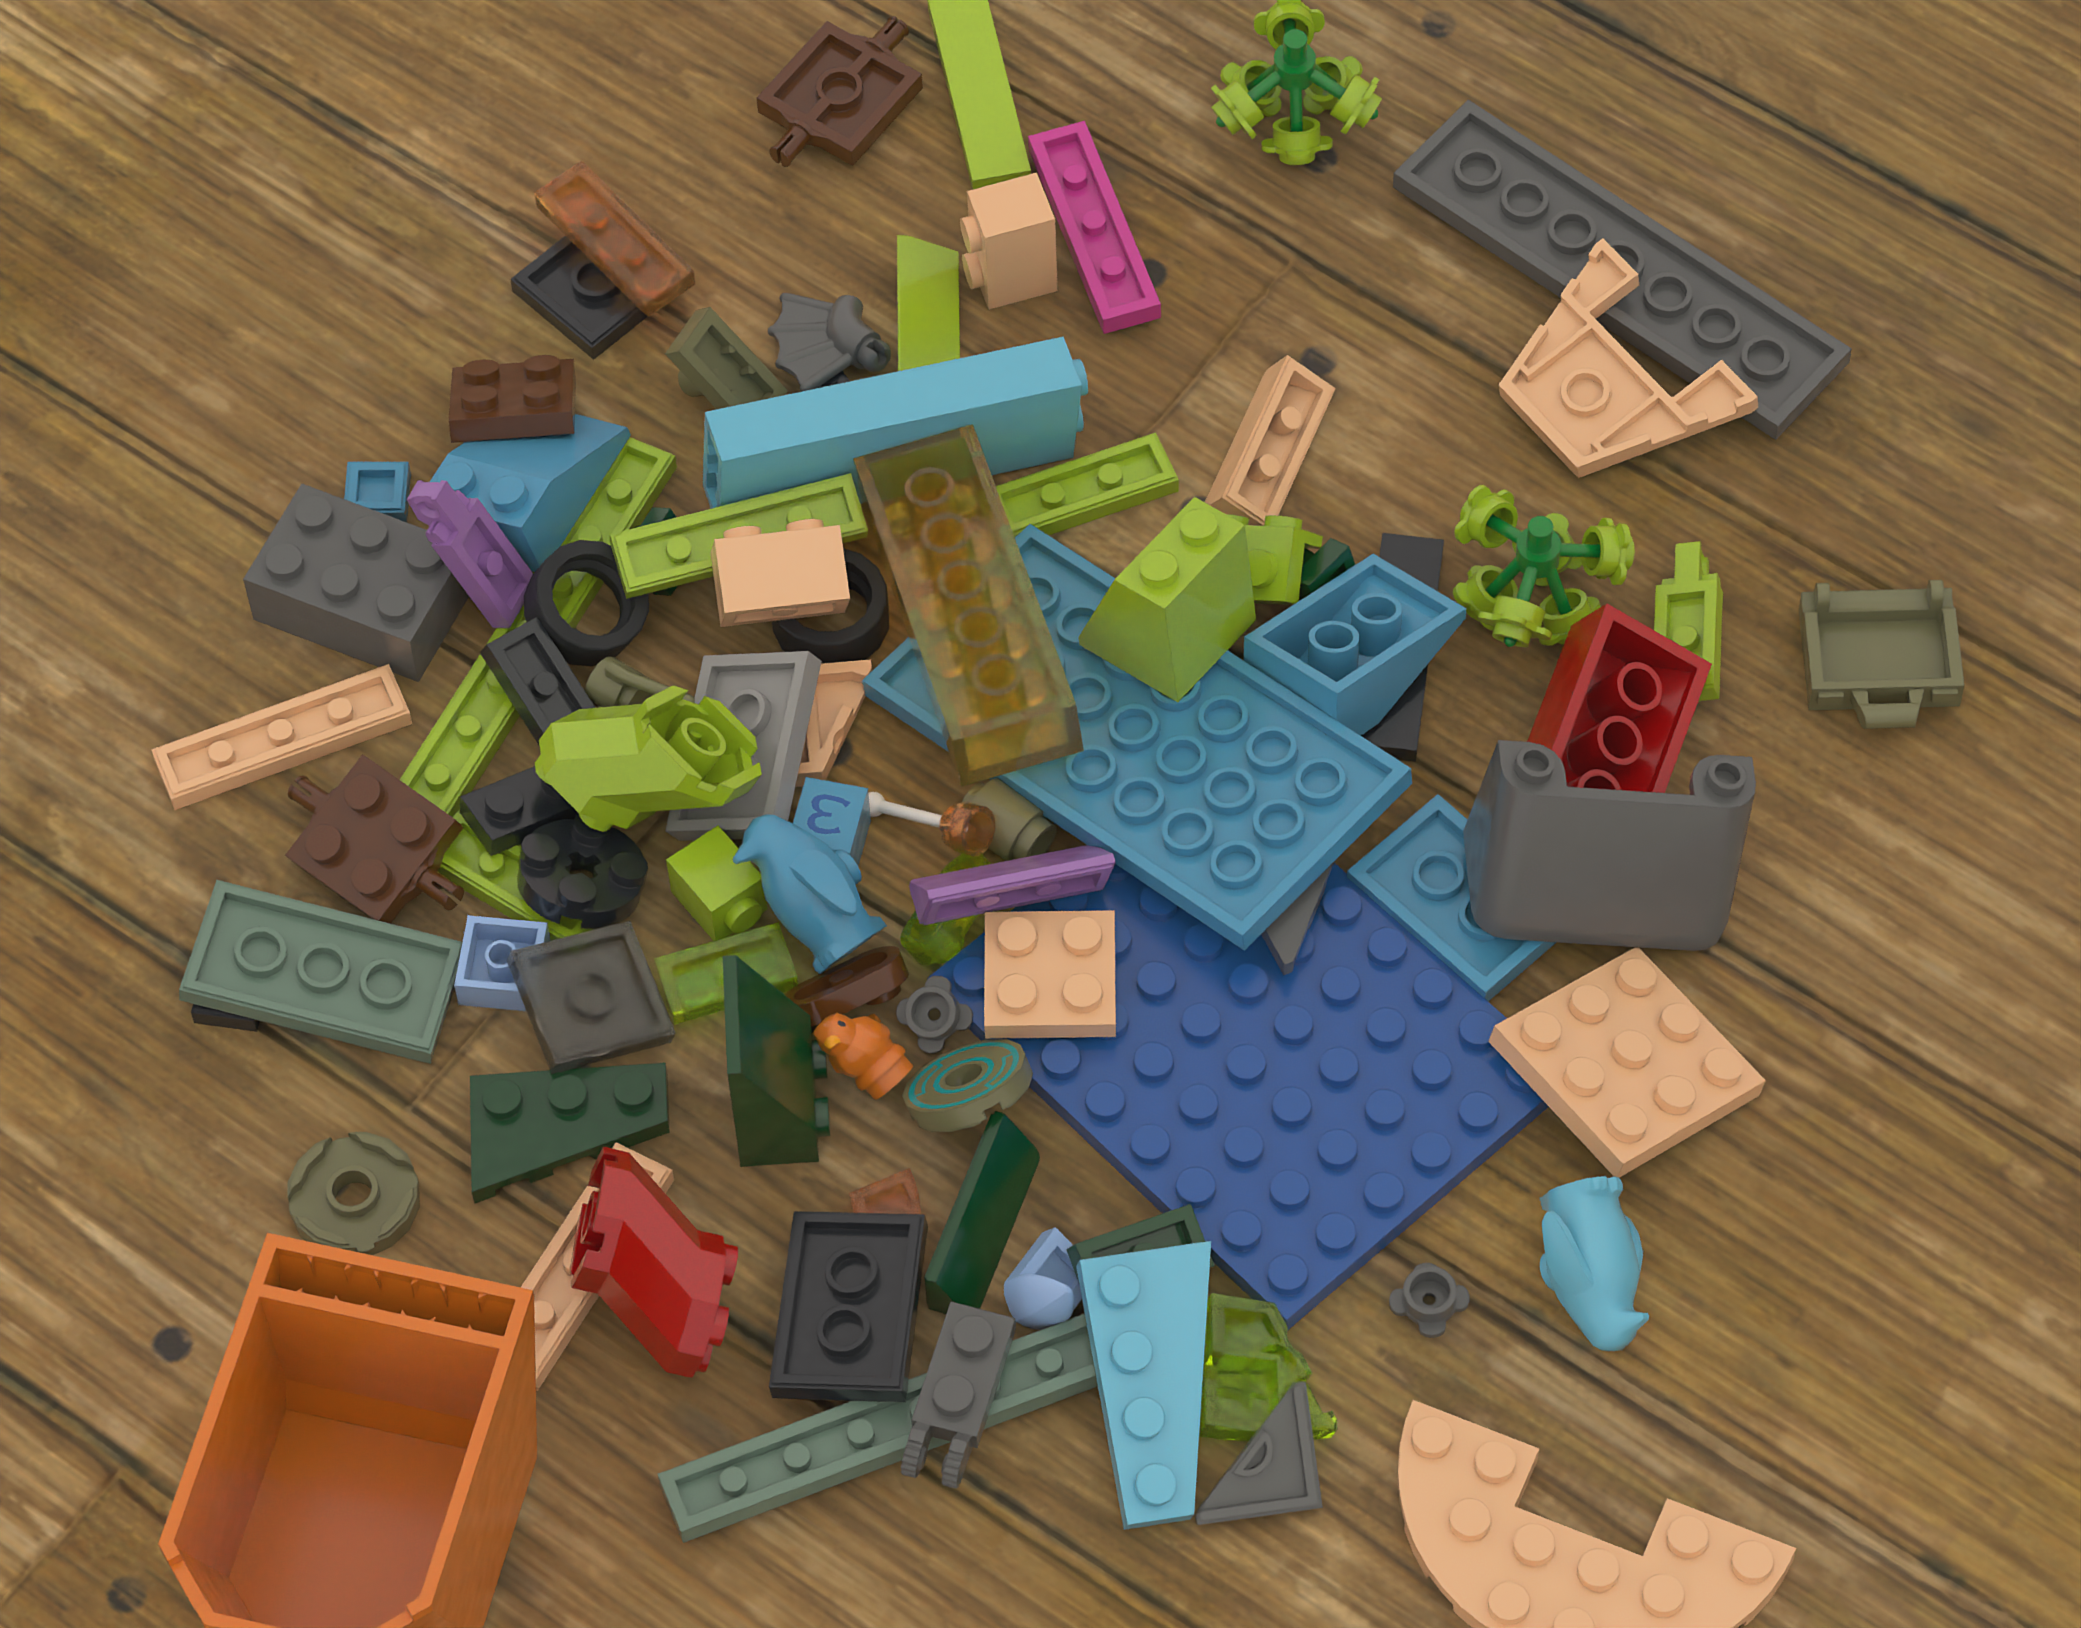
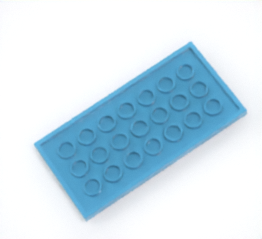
M1029 524L862 680L865 696L988 779H1000L1043 811V816L1086 845L1097 846L1113 853L1116 865L1245 951L1412 784L1411 768L1228 650L1179 702H1176L1080 646L1079 635L1115 578Z

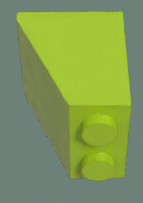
M1194 497L1115 578L1079 635V645L1172 700L1179 702L1256 621L1245 525Z

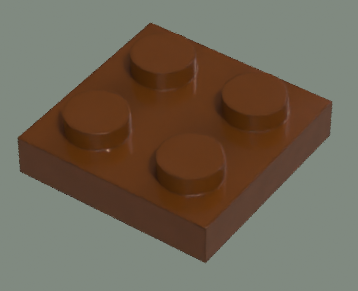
M538 355L528 358L525 362L498 364L493 360L483 359L471 361L463 367L452 368L449 408L451 443L574 434L576 397L574 359L559 360V358L552 355Z

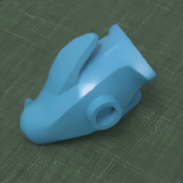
M765 814L751 821L744 832L742 845L732 860L735 864L751 861L758 866L761 872L762 887L766 901L789 933L810 949L814 955L813 967L819 974L823 973L887 926L881 917L869 916L864 909L856 888V884L862 879L861 871L855 860L846 851L837 850L834 852L826 843L809 832L776 815Z

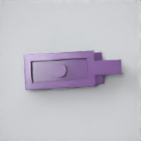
M444 480L440 482L417 481L407 501L417 519L429 525L425 534L428 541L432 542L431 546L493 628H510L524 604V593L533 575L532 571L478 498H467L461 491H454L448 482Z

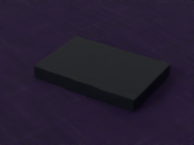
M794 1211L769 1382L772 1398L906 1402L928 1231L925 1214Z

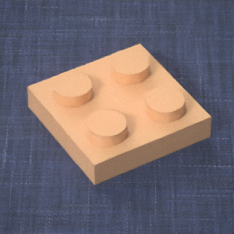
M1115 910L985 912V1039L1116 1037Z

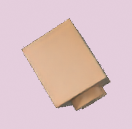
M1037 173L967 191L968 216L960 218V227L969 253L962 254V263L970 288L980 287L988 309L1056 292L1055 217Z
M805 519L787 524L786 531L761 534V528L758 526H743L726 530L723 533L724 538L714 539L711 561L721 627L845 613L850 600L840 525L824 527L823 520Z

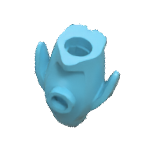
M1606 1176L1585 1178L1549 1190L1539 1198L1542 1210L1547 1211L1542 1220L1545 1253L1540 1259V1272L1545 1284L1555 1291L1558 1300L1594 1347L1602 1351H1620L1635 1338L1637 1330L1649 1320V1314L1636 1312L1633 1307L1643 1259L1640 1236L1631 1219L1622 1211L1618 1198L1623 1191L1621 1179L1619 1177L1607 1178Z

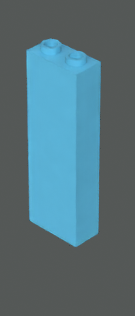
M1064 337L707 411L705 412L703 488L712 509L851 473L861 504L1070 459L1074 456L1076 432H1081L1084 428L1080 399L1081 396L1088 393L1086 371L1080 359L1072 360Z

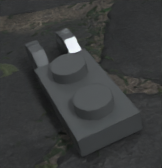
M950 1302L911 1419L912 1428L907 1445L905 1446L901 1465L902 1475L913 1478L918 1477L920 1470L924 1467L931 1438L935 1437L951 1441L949 1452L946 1454L942 1464V1485L956 1489L957 1487L959 1488L972 1448H978L1014 1338L1016 1330L1015 1318Z

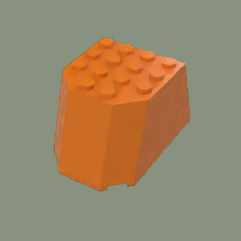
M267 1233L158 1543L163 1556L205 1628H483L537 1459L535 1307L533 1290Z

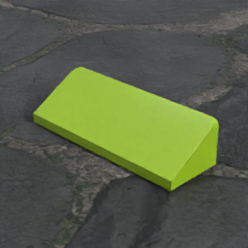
M897 235L898 371L959 359V252L912 236Z

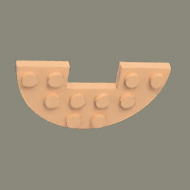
M1413 1400L1399 1447L1397 1477L1399 1500L1405 1523L1404 1530L1412 1552L1425 1577H1431L1439 1590L1453 1604V1611L1472 1628H1738L1742 1624L1746 1626L1766 1606L1783 1582L1794 1560L1796 1548L1668 1498L1643 1556L1518 1508L1538 1461L1539 1448Z

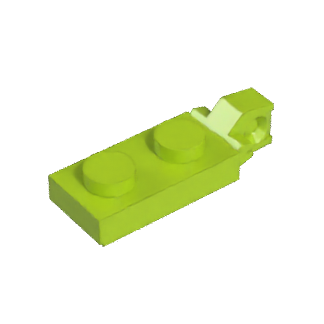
M1700 541L1678 543L1675 547L1674 578L1662 579V585H1656L1654 631L1712 663L1699 701L1715 700L1720 697L1723 591L1718 573L1709 574L1708 557L1703 555Z

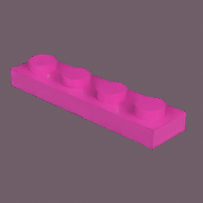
M1085 121L1028 136L1029 153L1103 334L1161 318V303Z

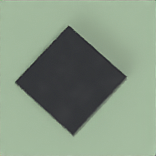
M599 209L510 279L512 292L593 360L682 290L680 276Z

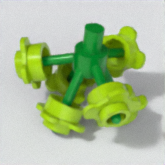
M1277 0L1267 12H1259L1254 17L1253 23L1256 33L1267 35L1270 45L1276 49L1272 66L1262 60L1249 61L1242 67L1234 62L1228 63L1223 67L1220 74L1222 82L1227 87L1223 90H1220L1216 85L1211 87L1212 92L1219 100L1211 107L1217 116L1216 124L1219 127H1226L1232 135L1242 129L1251 139L1257 136L1252 129L1256 124L1263 120L1265 116L1273 117L1280 111L1281 100L1279 96L1281 88L1289 91L1290 116L1276 120L1273 123V138L1264 139L1261 142L1263 152L1279 154L1280 161L1289 165L1308 164L1314 161L1316 152L1329 150L1333 147L1331 137L1320 135V122L1314 118L1303 116L1302 90L1306 93L1303 99L1305 109L1314 115H1318L1324 110H1331L1330 115L1344 123L1340 132L1345 135L1353 123L1364 128L1370 119H1376L1379 114L1377 107L1382 100L1380 96L1373 93L1380 79L1374 76L1369 83L1361 78L1360 75L1363 68L1356 58L1348 56L1342 61L1330 56L1316 58L1314 50L1309 45L1313 40L1314 33L1320 32L1325 25L1324 14L1318 9H1310L1301 0Z
M1484 485L1475 487L1470 492L1467 501L1461 509L1460 522L1456 525L1454 531L1456 540L1462 544H1467L1474 540L1479 542V545L1484 548H1497L1509 539L1512 541L1516 557L1504 570L1493 565H1475L1471 567L1467 573L1469 579L1466 583L1460 582L1453 588L1455 600L1466 608V612L1470 617L1481 622L1485 628L1492 630L1493 638L1505 643L1508 647H1528L1531 638H1538L1541 644L1547 646L1556 643L1564 645L1571 625L1594 612L1601 605L1597 598L1587 597L1586 593L1580 589H1564L1559 573L1568 568L1576 570L1583 566L1584 571L1589 576H1596L1597 579L1609 577L1612 585H1622L1626 579L1627 570L1630 569L1633 563L1635 553L1634 542L1628 525L1619 523L1615 526L1611 518H1602L1598 526H1590L1586 530L1581 544H1575L1568 532L1569 521L1565 516L1558 513H1551L1546 517L1536 516L1529 521L1528 528L1519 530L1516 528L1518 513L1514 506V496L1511 492L1503 489L1498 493H1494ZM1521 571L1524 575L1518 591L1513 579ZM1534 585L1549 586L1551 595L1546 597L1540 606L1529 602Z

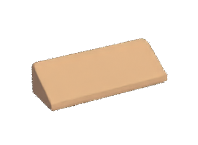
M1288 355L1269 367L1258 385L1205 503L1225 514L1249 518V525L1264 526L1265 516H1278L1336 388Z

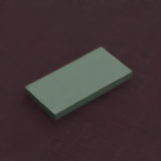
M216 880L179 988V1000L431 1064L454 992L462 942Z

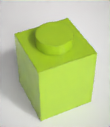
M719 825L666 859L672 894L716 944L732 933L738 934L748 930L760 919L762 913L768 910L762 887L761 873L750 861L740 864L733 862L732 859L739 848Z

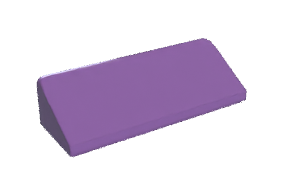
M1085 845L913 879L910 881L909 889L919 924L924 923V925L983 914L985 912L1103 890L1115 865V858L1113 853L1100 847Z

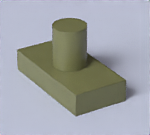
M711 307L695 310L665 353L679 369L678 381L682 391L691 397L705 396L716 409L783 396L788 391Z

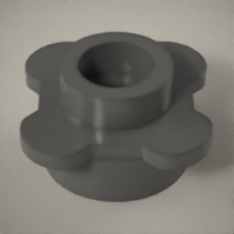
M943 976L928 978L925 987L916 990L909 999L901 1000L896 1009L898 1021L908 1025L917 1034L919 1048L930 1054L940 1052L944 1048L947 1038L957 1030L965 1031L969 1029L973 1020L972 1009L968 1005L958 1002L951 993V982ZM932 1009L940 1010L941 1015L938 1020L933 1021L930 1019L929 1013Z
M1422 1263L1417 1265L1407 1276L1403 1289L1392 1291L1389 1297V1306L1395 1315L1407 1316L1415 1322L1421 1335L1427 1338H1436L1444 1334L1446 1322L1455 1312H1462L1467 1309L1470 1297L1468 1290L1462 1285H1456L1455 1280L1447 1271L1432 1263ZM1432 1296L1436 1301L1432 1305H1427L1423 1302V1298Z

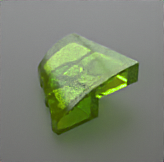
M1211 1293L1208 1297L1199 1437L1249 1441L1292 1383L1298 1381L1306 1382L1312 1375V1371L1304 1356L1290 1344L1287 1336L1288 1327L1275 1303ZM1306 1382L1313 1440L1332 1438L1338 1430L1337 1418L1333 1410L1326 1413L1322 1412Z

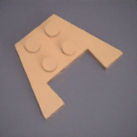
M1604 238L1594 245L1588 254L1589 261L1576 279L1572 278L1561 293V302L1545 325H1539L1499 383V392L1503 400L1578 478L1748 415L1758 408V396L1723 360H1720L1678 394L1671 397L1596 320V318L1639 286L1638 273Z

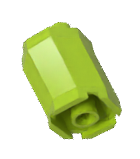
M674 685L645 699L642 704L579 709L551 723L539 739L541 754L535 761L537 775L544 782L553 786L579 813L580 818L586 825L602 832L608 831L613 825L628 829L654 815L656 811L723 806L749 792L762 775L760 762L752 765L751 757L758 749L756 737L720 701L704 696L699 704L692 703L683 699L689 690Z

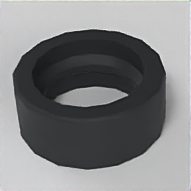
M579 540L560 546L534 572L524 593V618L526 622L538 617L563 658L570 665L595 666L606 657H616L641 632L649 613V593L626 599L612 548L610 545L599 541ZM570 571L587 572L601 579L613 591L620 606V618L617 625L609 633L601 636L587 635L572 628L559 615L553 601L552 591L556 581L564 573Z
M843 548L848 587L859 593L866 600V614L854 625L838 631H817L803 626L796 619L772 621L773 632L781 649L784 652L809 651L822 661L821 664L866 660L881 647L889 630L887 584L879 568L864 555Z

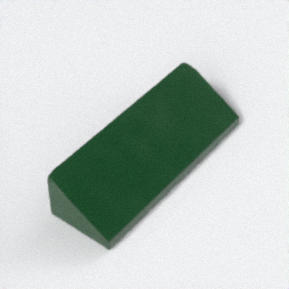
M995 1111L989 1117L925 1274L926 1303L930 1310L947 1314L950 1302L978 1309L981 1308L1039 1164L1040 1155L1038 1150L1005 1113Z

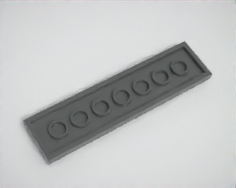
M1467 100L1393 174V188L1558 297H1560L1572 278L1576 279L1589 261L1588 254L1594 245L1604 238L1638 273L1639 286L1596 318V320L1602 326L1690 384L1720 360H1723L1758 396V408L1752 413L1742 416V418L1775 440L1850 362L1852 348L1470 100Z

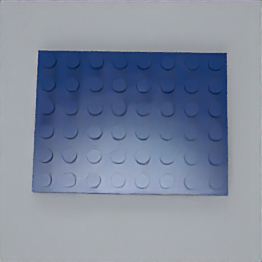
M1336 863L1332 867L1322 899L1297 955L1293 972L1286 975L1282 974L1262 935L1244 951L1116 864L1103 890L1018 906L1010 911L1115 910L1116 1037L990 1039H1008L1021 1045L1033 1072L1029 1087L1162 1214L1191 1204L1205 1242L1211 1241L1210 1255L1213 1262L1286 1332L1549 1107L1488 1042L1494 1026L1507 1018L1348 879L1347 873ZM985 932L928 977L943 976L951 982V993L960 1004H966L972 1009L973 1020L969 1030L981 1041L986 1040L984 1030Z

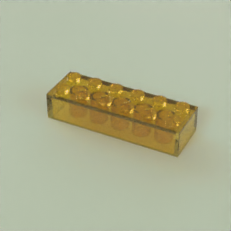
M973 424L854 458L863 508L961 787L1084 751L1077 706Z

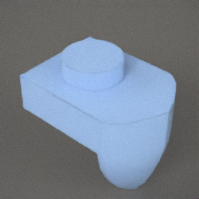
M1056 1227L1041 1233L1004 1283V1296L1012 1317L1015 1318L1017 1323L1036 1330H1042L1068 1320L1082 1299L1080 1285L1066 1251L1073 1244Z

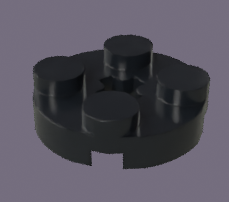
M578 813L574 819H560L544 824L524 838L518 860L517 886L527 905L543 918L560 924L562 915L570 919L582 920L581 929H601L622 922L635 911L645 886L648 863L639 847L626 834L613 827L605 832L590 828L582 821ZM581 868L592 872L593 878H589L583 873L570 874L569 872L571 869Z

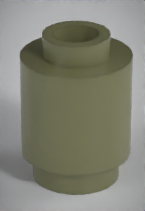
M994 778L986 784L983 782L975 784L967 792L959 808V812L965 815L968 830L966 833L1005 861L1046 853L1057 833L1056 825L1043 816V811L998 778Z

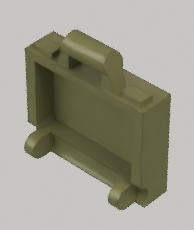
M1929 580L1927 589L1830 591L1829 583H1815L1814 592H1801L1798 610L1808 710L1854 709L1863 729L1915 728L1920 707L1960 706L1965 685L1956 608L1953 606L1952 588H1944L1943 580Z

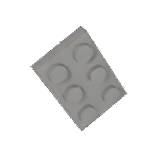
M809 651L703 656L694 697L695 704H699L704 696L720 701L756 737L758 749L751 759L752 765L760 762L762 775L749 792L723 806L670 810L666 826L667 833L679 841L696 840L719 825L730 839H743L747 827L757 817L771 814L788 821L822 662Z

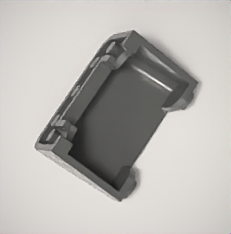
M1498 740L1463 830L1471 911L1475 922L1483 931L1494 937L1512 940L1690 951L1706 950L1716 945L1729 920L1755 795L1756 781L1752 757L1714 755L1700 760L1690 776V795L1567 787L1562 760L1554 751L1544 745L1532 742Z

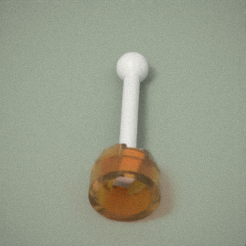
M868 792L871 817H876L883 813L938 827L943 833L942 840L944 844L955 852L969 856H979L989 848L993 840L995 818L992 811L986 806L970 802L956 803L947 808L943 815L888 802L885 801L880 793Z

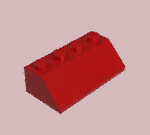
M1606 603L1571 625L1527 742L1544 745L1556 753L1562 760L1565 769L1567 787L1665 793L1712 663Z

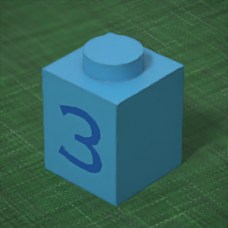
M806 777L793 824L826 843L834 852L837 850L846 851L859 866L871 823L868 788Z

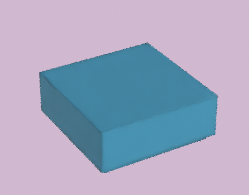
M347 462L344 499L407 522L409 505L407 498L410 493L411 481L409 462Z

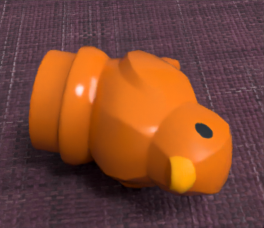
M839 1013L832 1014L825 1018L813 1032L821 1050L828 1054V1059L835 1072L855 1078L856 1087L860 1091L866 1090L874 1100H878L890 1091L914 1066L904 1055L906 1052L905 1048L892 1042L889 1028L881 1023L880 1018L874 1013L854 1019Z

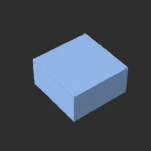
M468 915L454 984L458 1005L538 1012L551 945L548 924L546 922Z

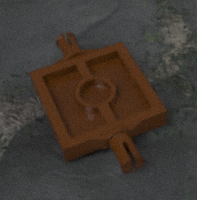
M889 17L873 38L850 34L826 21L758 95V113L788 130L769 150L772 159L779 164L781 161L783 167H788L806 145H812L822 148L853 166L923 89L922 74L898 61L892 53L893 49L909 34L907 25L901 19L897 23V17Z
M361 755L338 787L329 794L304 775L296 778L294 782L309 793L310 797L292 784L289 787L288 797L313 813L308 826L285 856L369 918L391 924L405 904L419 896L422 892L448 911L454 909L458 904L440 889H444L459 901L462 900L464 895L463 887L455 884L438 871L444 853L464 827L456 819L365 755Z

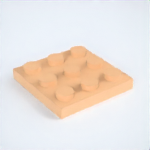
M1634 947L1496 1024L1488 1041L1614 1177L1619 1178L1757 1098L1766 1082L1639 947Z

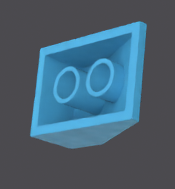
M575 414L574 434L464 442L447 454L430 482L444 480L448 482L454 491H461L467 498H478L530 570L535 572L562 545L631 434L628 427Z
M1371 554L1244 636L1243 661L1361 736L1379 724L1466 619V608L1377 555Z

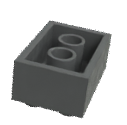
M305 484L300 485L243 578L253 620L377 667L389 664L393 673L417 682L422 678L469 595L431 546L432 542L428 541L425 534L426 529Z

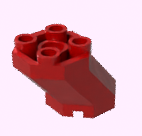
M603 1147L592 1168L588 1186L599 1188V1192L593 1191L588 1204H582L578 1218L570 1264V1275H574L571 1280V1287L598 1294L667 1373L693 1378L696 1371L705 1373L709 1365L713 1346H721L727 1328L729 1307L719 1305L722 1286H729L732 1282L737 1265L738 1246L725 1244L724 1236L697 1230L629 1152Z

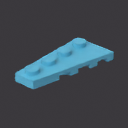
M1211 1241L1082 1259L1076 1265L1124 1530L1190 1520L1194 1515Z

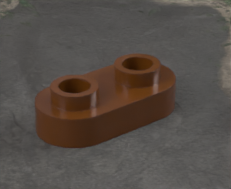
M883 946L868 950L796 985L785 995L810 1015L813 1033L815 1028L832 1014H845L863 1004L877 1005L896 997L901 992L900 985L908 978L909 972L899 948Z

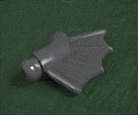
M782 293L780 295L782 312L778 320L768 328L767 332L769 336L775 338L780 346L775 366L792 374L797 379L800 385V392L820 387L850 365L858 369L865 368L870 372H878L889 363L891 349L886 342L881 340L878 333L861 320L863 304L857 297L842 295L838 297L835 303H830L791 293Z

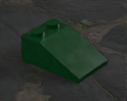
M723 956L727 1076L740 1167L819 1162L818 1137L830 1136V1114L828 1097L816 1098L815 1079L828 1078L827 1054L821 1050L818 1042L813 1040L810 1015L738 956Z

